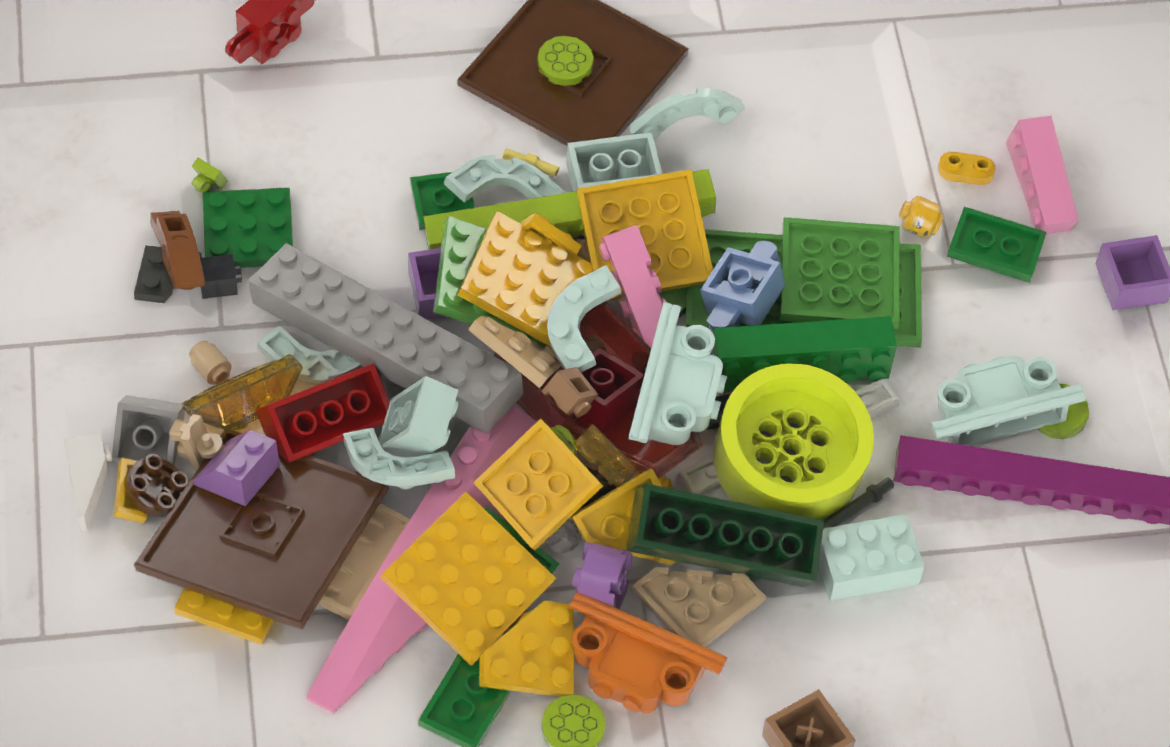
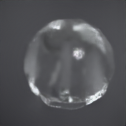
M570 517L545 541L549 549L557 553L572 551L579 544L581 534L572 518Z

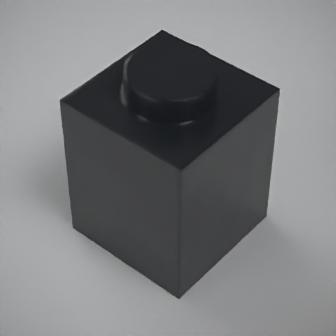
M233 254L200 258L205 280L204 287H201L202 299L238 295L237 283H242L240 265L234 266Z

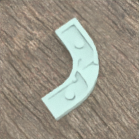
M696 88V93L681 97L679 92L661 100L631 123L629 128L632 135L652 132L653 139H656L665 129L680 119L702 115L726 124L744 110L745 106L741 99L725 91L715 88Z
M496 155L482 156L470 160L449 174L444 181V185L463 202H466L481 190L492 185L512 187L524 194L528 199L565 193L546 174L528 162L514 157L512 161L496 159Z
M607 265L568 285L558 295L550 309L547 323L549 341L563 369L577 367L580 372H583L596 365V360L581 337L579 328L581 320L588 311L621 294V288Z
M278 326L257 342V349L281 371L293 378L306 382L324 383L365 367L335 349L327 351L310 350L299 344L281 326Z
M373 428L343 434L344 444L354 468L362 476L377 483L398 486L401 489H410L414 486L440 483L444 480L455 478V468L448 451L404 458L385 452L380 446Z

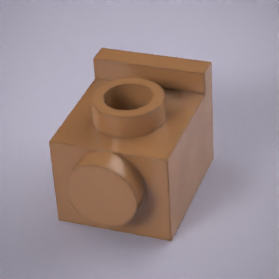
M577 367L557 371L542 390L545 396L551 395L554 398L556 405L566 415L574 413L577 417L585 415L591 409V402L598 395Z

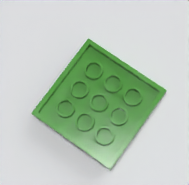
M448 216L444 223L434 312L470 325L480 316L490 317L498 324L515 332L519 331L546 347L547 345L457 295L487 229Z
M784 217L782 225L781 269L785 287L781 291L780 320L813 322L891 316L893 328L898 329L900 323V226Z

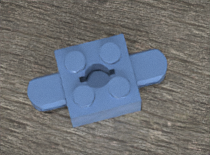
M759 241L754 245L750 253L729 247L726 249L700 289L706 313L710 314L707 322L712 333L713 328L737 327L739 323L750 326L761 325L785 287L777 247L774 243Z

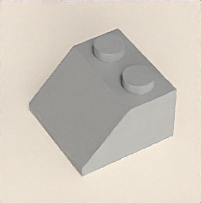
M126 395L117 405L111 462L119 463L121 458L138 461L146 458L148 454H157L174 465L179 442L172 440L169 432L176 419L184 421L186 404Z

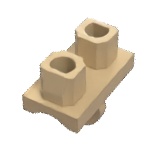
M192 414L189 422L176 419L169 432L171 439L179 442L177 446L179 458L190 460L193 470L199 468L204 458L216 457L223 450L224 445L221 437L215 433H208L201 415Z

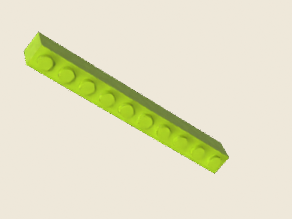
M709 169L692 171L701 216L705 217L716 213V194ZM576 191L423 216L428 250L441 248L444 223L448 216L487 229L496 211L518 223L536 213L546 217L550 224L561 231L569 233L572 237L585 236Z

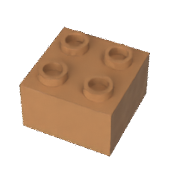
M819 689L766 718L762 737L769 747H854L855 738Z

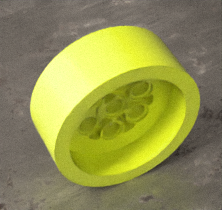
M780 364L761 369L748 376L735 388L723 410L713 445V464L720 485L733 502L825 520L849 504L859 488L874 447L872 421L866 406L858 394L843 380L823 369L803 364ZM788 423H795L800 428H793ZM766 431L770 433L772 436L766 437L762 435L760 432ZM812 441H820L824 446H817ZM785 450H793L796 455H790ZM757 458H763L767 460L768 464H762L758 462ZM809 468H816L821 473H813L809 470ZM781 477H789L793 482H785Z

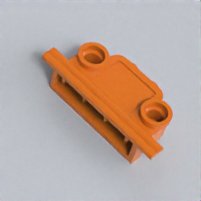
M578 591L569 605L570 609L586 615L583 623L573 633L572 645L575 661L583 667H589L587 679L589 687L597 696L604 699L611 698L620 702L626 709L632 712L651 713L657 709L661 700L670 706L685 704L705 669L720 675L728 657L609 604L578 593Z

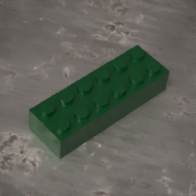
M645 483L635 490L626 551L806 587L817 580L824 521Z

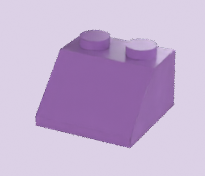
M248 430L228 440L224 444L221 453L213 457L193 480L194 485L246 506L280 466L276 440L252 430Z

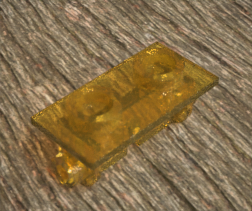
M593 424L573 443L577 448L575 451L579 452L591 464L595 463L598 466L597 470L609 481L610 485L614 484L616 487H619L637 468Z

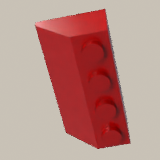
M372 363L265 405L255 411L265 436L276 440L277 451L287 463H290L344 441V433L369 428L374 429L383 425L390 402L376 367Z

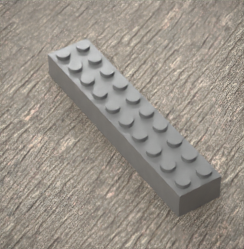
M287 243L248 280L253 304L364 366L374 363L378 374L407 389L427 376L459 390L456 397L458 408L454 416L486 434L524 394L521 372L513 366Z

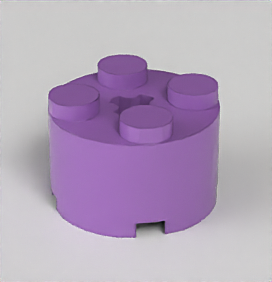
M587 542L582 555L584 563L582 569L577 568L575 571L573 586L577 587L576 592L578 591V593L620 609L630 580H627V570L632 571V552Z

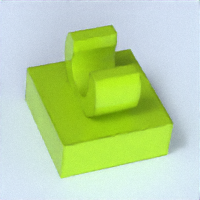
M198 157L193 163L192 168L198 175L191 184L200 193L203 194V192L210 191L212 185L222 190L227 184L228 180L222 172Z

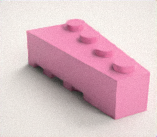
M1052 115L1018 120L1006 141V145L1030 211L1031 224L1036 229L1047 232L1046 234L1071 231L1078 218Z
M635 225L601 237L603 244L598 246L604 262H610L613 271L611 273L621 288L623 300L619 301V305L624 318L629 317L633 328L629 329L633 344L635 346L640 345V348L643 350H649L652 348L661 309L666 301L664 298H660L659 293L662 292L661 284L655 271L650 270L651 259L639 228Z

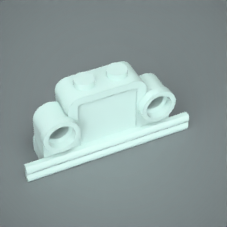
M663 303L628 438L630 440L642 443L655 440L671 445H681L688 441L691 431L702 432L707 429L710 418L717 419L721 402L715 401L717 393L723 394L727 376L721 375L723 369L722 361L717 356L710 355L714 347L715 337L710 329L702 325H692L689 327L677 325L681 309L678 305Z
M1017 356L997 357L992 361L978 365L969 364L958 371L956 379L947 380L941 384L938 390V412L941 420L931 422V427L936 439L948 437L949 443L973 446L1035 430L1044 425L1065 422L1069 405L1086 401V395L1081 384L1061 389L1056 377L1057 368L1047 358H1032L1025 364L1023 359Z

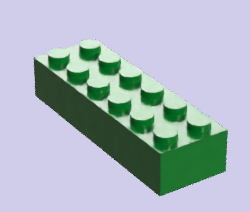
M891 316L713 328L715 343L710 355L717 356L722 361L723 369L721 375L727 376L723 391L732 392L751 374L780 364H803L817 367L837 376L845 383L889 379L897 342Z

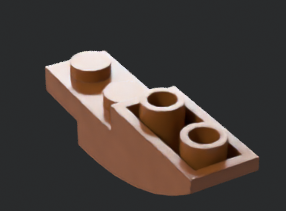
M180 211L150 213V224L163 250L162 261L174 288L191 290L195 287H204L205 280L201 260L187 215L181 214Z

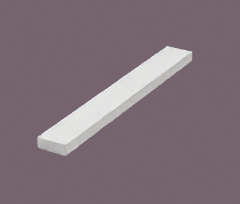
M885 378L855 391L866 406L870 418L899 405V398ZM788 423L793 428H800L795 423ZM768 432L762 433V435H764V436H766V437H771V436H772V435H771L770 433H768ZM790 449L785 450V452L790 455L795 453L793 450ZM713 456L678 472L677 477L687 492L705 495L721 487L713 464ZM757 458L758 462L762 464H768L767 460L763 458Z

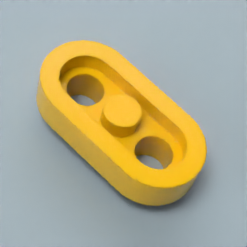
M960 152L944 153L940 157L938 172L944 179L976 185L990 183L996 170V166L990 158Z

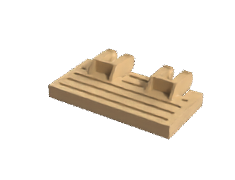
M380 503L318 604L349 620L410 518Z

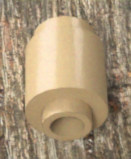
M200 341L191 348L189 352L191 364L208 384H221L228 379L232 365L213 343Z

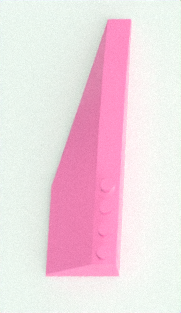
M513 405L487 434L470 425L450 456L455 468V478L432 484L353 612L309 690L306 700L335 713L363 686V683L373 673L376 674L384 667V663L395 652L398 653L405 647L407 641L415 633L418 634L428 625L380 576L465 492L483 508L488 507L510 524L473 482L537 423L519 407Z

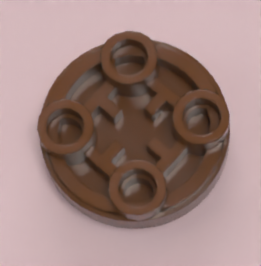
M148 454L146 458L140 459L133 464L126 474L124 486L128 499L138 510L150 516L163 517L167 516L189 481L187 475L179 471L169 461L162 459L157 454Z

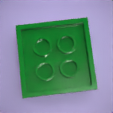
M290 187L203 192L205 257L233 254L234 266L240 265L241 268L262 267L286 243L293 247Z

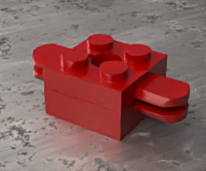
M315 0L247 1L235 11L237 34L228 40L225 46V53L239 64H242L249 57H253L263 65L270 58L276 57L287 44L298 39L301 34V16L314 6Z

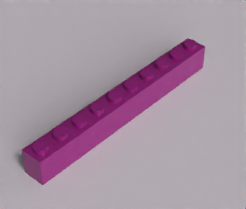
M900 435L896 450L893 482H899L906 486L931 487L937 491H957L969 496L982 495L993 497L996 500L1020 501L1027 505L1040 504L1052 506L1059 510H1078L1090 515L1103 514L1114 516L1117 519L1129 518L1142 520L1148 524L1161 523L1170 525V477Z

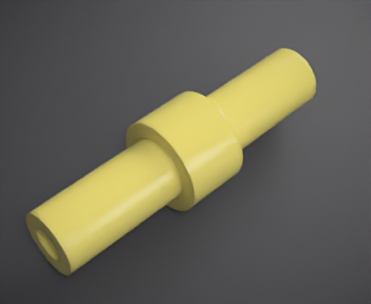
M507 148L503 153L502 159L512 161L514 157L528 162L544 174L553 177L558 175L560 167L539 160V156L530 153L524 155Z

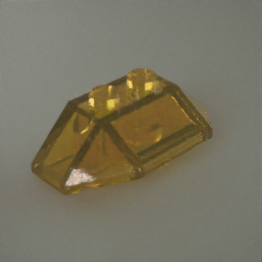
M288 354L279 360L267 362L230 378L221 384L210 387L191 397L190 400L182 402L181 406L190 416L192 414L201 415L203 422L228 432L242 430L249 423L259 419L255 411L256 409L290 396L303 368L298 360L291 354Z

